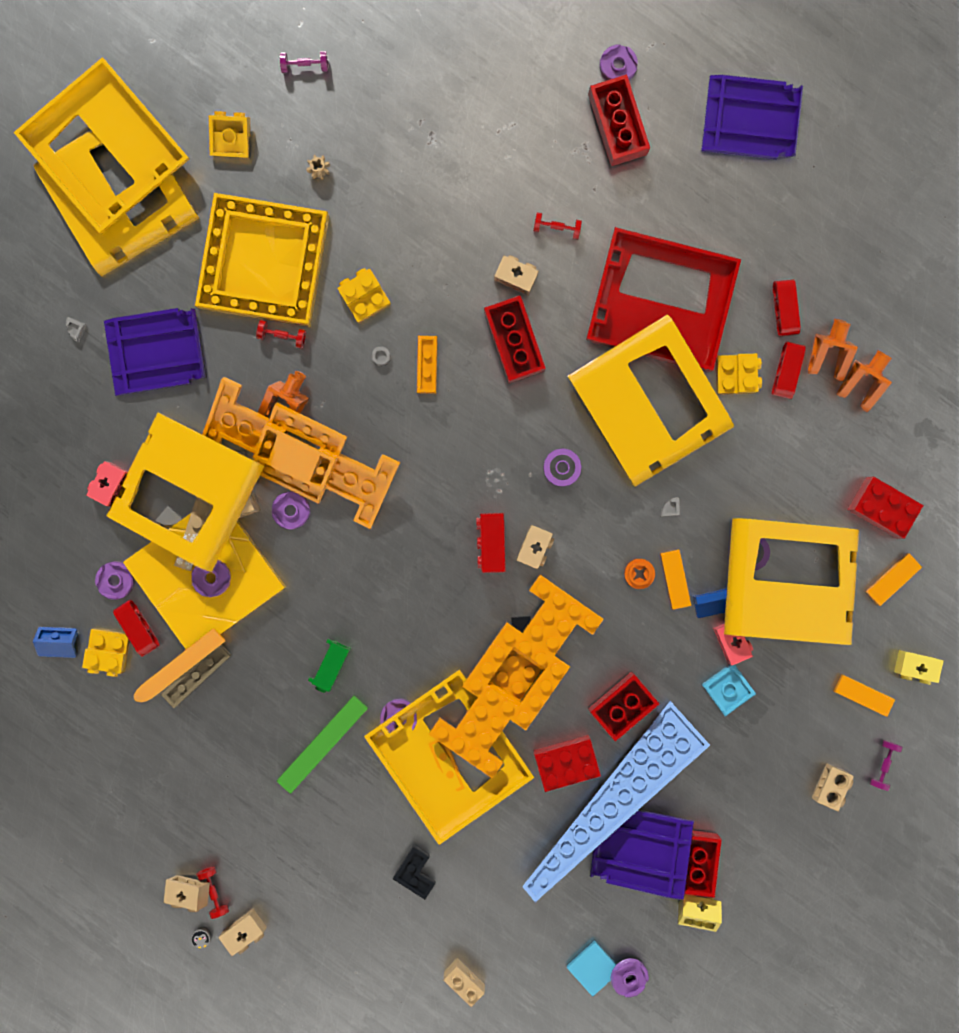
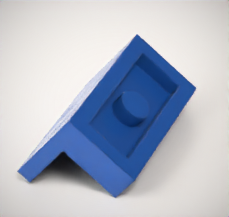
M727 589L692 596L697 618L722 614L726 611Z
M38 627L33 639L37 655L42 657L76 658L77 653L74 644L78 631L77 628Z

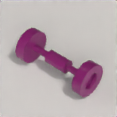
M320 51V60L297 58L295 61H288L287 53H280L282 73L289 72V65H297L299 67L311 66V64H321L322 72H328L327 51Z
M883 740L882 746L888 748L889 752L887 758H884L880 770L882 771L880 780L871 778L870 785L889 791L891 785L883 781L892 763L890 759L893 750L902 752L903 747Z

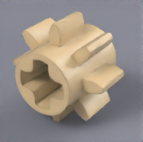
M314 154L312 160H307L310 167L306 170L308 173L313 172V179L320 177L323 180L325 174H330L327 170L330 167V163L324 162V155L319 158Z

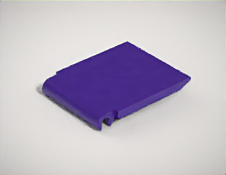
M710 75L701 151L777 160L778 156H796L804 86L801 85L799 88H793V84L786 86L787 82L730 75Z
M174 308L104 320L115 396L190 385L191 380L206 378L195 309L191 308V311H184Z
M644 810L636 811L593 850L590 877L600 876L601 880L607 879L606 883L683 900L694 821Z

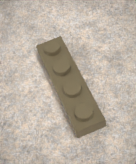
M221 644L180 676L161 694L162 697L173 708H176L232 655Z

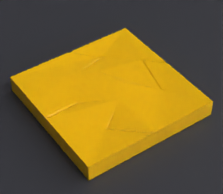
M214 193L195 307L203 310L311 327L329 220L328 212Z
M191 513L168 530L183 538ZM238 520L218 559L227 565L231 574L229 587L219 596L206 597L196 592L191 581L192 570L189 571L174 566L177 555L152 541L123 562L185 649L189 648L213 628L220 635L286 588L283 581ZM212 572L208 573L206 580L209 583H214L216 580L215 574Z

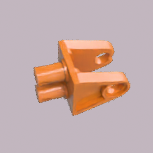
M834 318L830 335H815L808 365V374L817 375L828 348L837 346L839 353L834 370V378L838 381L845 379L858 348L853 343L845 341L851 326L850 323Z
M877 350L869 364L864 365L855 360L839 387L837 395L846 398L863 375L868 376L871 374L873 375L872 379L874 382L860 405L863 411H870L892 383L882 374L892 358Z
M295 371L294 374H289L286 383L278 381L268 386L258 413L268 417L277 400L281 397L287 401L290 409L301 414L309 400V397L299 391L304 379H306V375Z

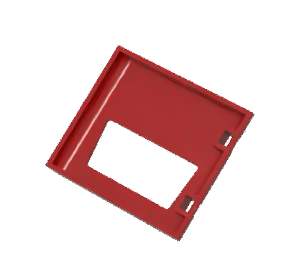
M615 227L586 340L591 343L614 348L662 317L669 315L702 371L712 372L721 343L741 259ZM613 253L620 255L618 262L611 261ZM632 254L709 273L710 280L705 313L702 314L620 293L619 288ZM599 310L605 312L603 320L597 318ZM662 346L643 355L677 364L667 346Z

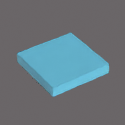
M729 664L702 684L724 716H727L756 695L736 665L731 666Z
M594 940L567 965V969L593 997L611 981V973L616 963Z

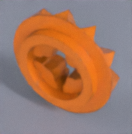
M634 559L626 566L624 578L631 587L644 589L653 583L655 570L649 561ZM634 568L638 570L646 568L642 573L645 580L640 577L635 578L636 572Z

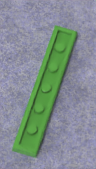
M354 695L280 776L277 782L291 794L363 715L368 707Z

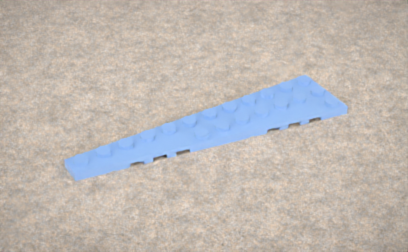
M671 701L522 886L534 902L540 899L710 746Z

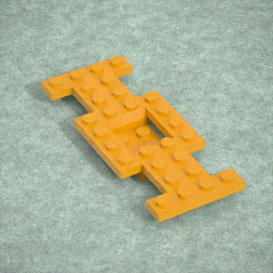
M226 377L222 378L202 435L220 444L225 439L254 453L252 457L254 461L264 465L260 476L319 504L326 489L359 504L360 506L353 521L371 529L400 462L382 454L374 470L341 454L347 436L279 403L274 405L270 418H267L237 403L242 385ZM287 430L321 448L318 450L285 434V431Z
M540 574L529 591L544 601L523 632H520L506 622L465 680L462 687L477 696V698L458 726L455 728L442 718H439L429 732V735L492 779L504 762L489 752V749L509 720L527 730L570 668L568 664L556 657L555 654L576 624L593 635L603 621L602 617Z

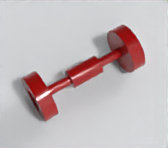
M537 212L534 232H539L540 225L550 226V229L574 231L573 239H579L582 220L576 219L575 227L566 226L565 223L552 221L550 223L541 221L542 213Z
M259 321L256 332L257 339L264 340L266 333H269L277 338L295 339L296 348L303 349L306 340V330L299 329L297 336H294L286 331L268 330L267 321Z
M215 866L196 873L198 880L206 879L210 883L209 895L216 907L209 912L211 919L221 917L229 912L228 905L219 906L217 900L219 897L215 885H212L210 879L211 876L217 873Z

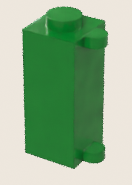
M331 639L326 641V643L330 644V647L315 678L309 677L308 679L309 682L316 686L315 689L322 693L332 690L351 648Z

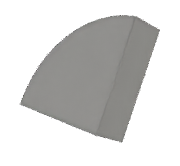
M67 317L66 326L70 337L80 342L87 325Z
M679 497L672 498L663 505L660 517L680 516Z
M167 506L155 521L163 525H174L183 518L170 506Z

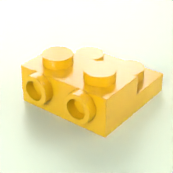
M214 111V115H209L210 156L249 158L250 117H245L243 112H234V116H226L225 111Z
M363 268L356 272L355 278L342 280L339 283L340 287L337 288L358 324L391 304L371 269L366 270Z
M758 353L717 355V394H755L759 392L758 389L762 388V378L758 377V370L761 369L762 361L761 358H758Z
M91 629L82 668H86L88 673L93 674L105 671L107 676L113 677L124 673L130 644L125 633Z

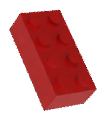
M627 74L591 85L588 97L610 165L615 166L646 156L650 150V145Z
M521 295L485 307L484 314L508 384L545 372L546 367Z

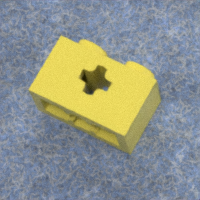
M899 650L894 672L901 674L900 678L912 681L914 677L918 678L920 683L931 685V682L939 683L944 660Z
M684 894V899H680L678 903V924L714 932L718 930L722 923L721 901Z

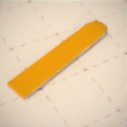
M213 628L145 681L134 693V700L142 703L152 699L226 640Z

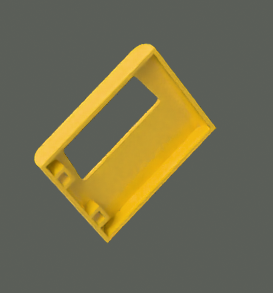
M103 57L13 132L100 234L104 233L122 215L130 211L163 183L168 176L190 160ZM76 116L81 117L135 181L133 185L103 205L98 204L50 147L51 142ZM168 167V170H166L161 176H159V174ZM120 207H122V209H120L115 215L113 214Z
M92 130L56 150L55 153L98 204L103 205L116 195L90 153L92 149L103 145ZM39 162L33 164L35 171L79 245L100 276L114 270L199 219V216L172 173L159 185L168 201L164 206L137 226L133 225L127 213H125L110 228L100 234ZM168 167L163 172H161L159 176H161L166 170H168ZM120 207L113 214L115 215L120 209H122V207ZM174 220L177 225L168 230L165 224ZM123 250L126 256L117 260L115 254Z
M669 315L662 317L567 376L634 487L734 428V424ZM662 346H667L707 413L706 418L677 440H672L628 366L629 362ZM709 430L712 435L703 440L701 434ZM658 461L660 466L651 471L649 465Z
M157 412L148 430L149 435L145 443H142L121 485L122 489L119 495H116L106 516L193 565L212 572L264 465ZM145 470L214 506L193 542L131 510L132 502L139 490L138 487Z
M733 518L724 634L852 645V617L855 602L856 556L858 552L859 530ZM768 538L837 545L839 586L826 587L754 580L760 539Z
M460 669L364 736L439 845L534 778L503 730L492 747L504 762V766L495 774L493 779L489 778L476 791L471 790L460 773L459 775L465 788L456 791L461 785L448 755L444 761L439 759L441 753L446 754L439 742L432 745L442 771L438 768L428 744L436 739L429 735L430 729L423 718L457 699H460L466 709L469 710L477 696L462 687L467 678ZM444 686L447 692L438 697L436 691ZM416 712L417 723L412 731V725L414 723V714ZM395 721L398 726L390 731L387 726ZM452 771L454 773L453 778H447L446 773Z

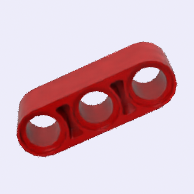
M794 279L774 281L773 298L777 333L779 336L800 334L801 324L796 282Z
M788 341L785 342L772 388V395L787 399L793 398L806 346Z
M132 600L113 610L115 618L141 657H144L160 646L150 626Z

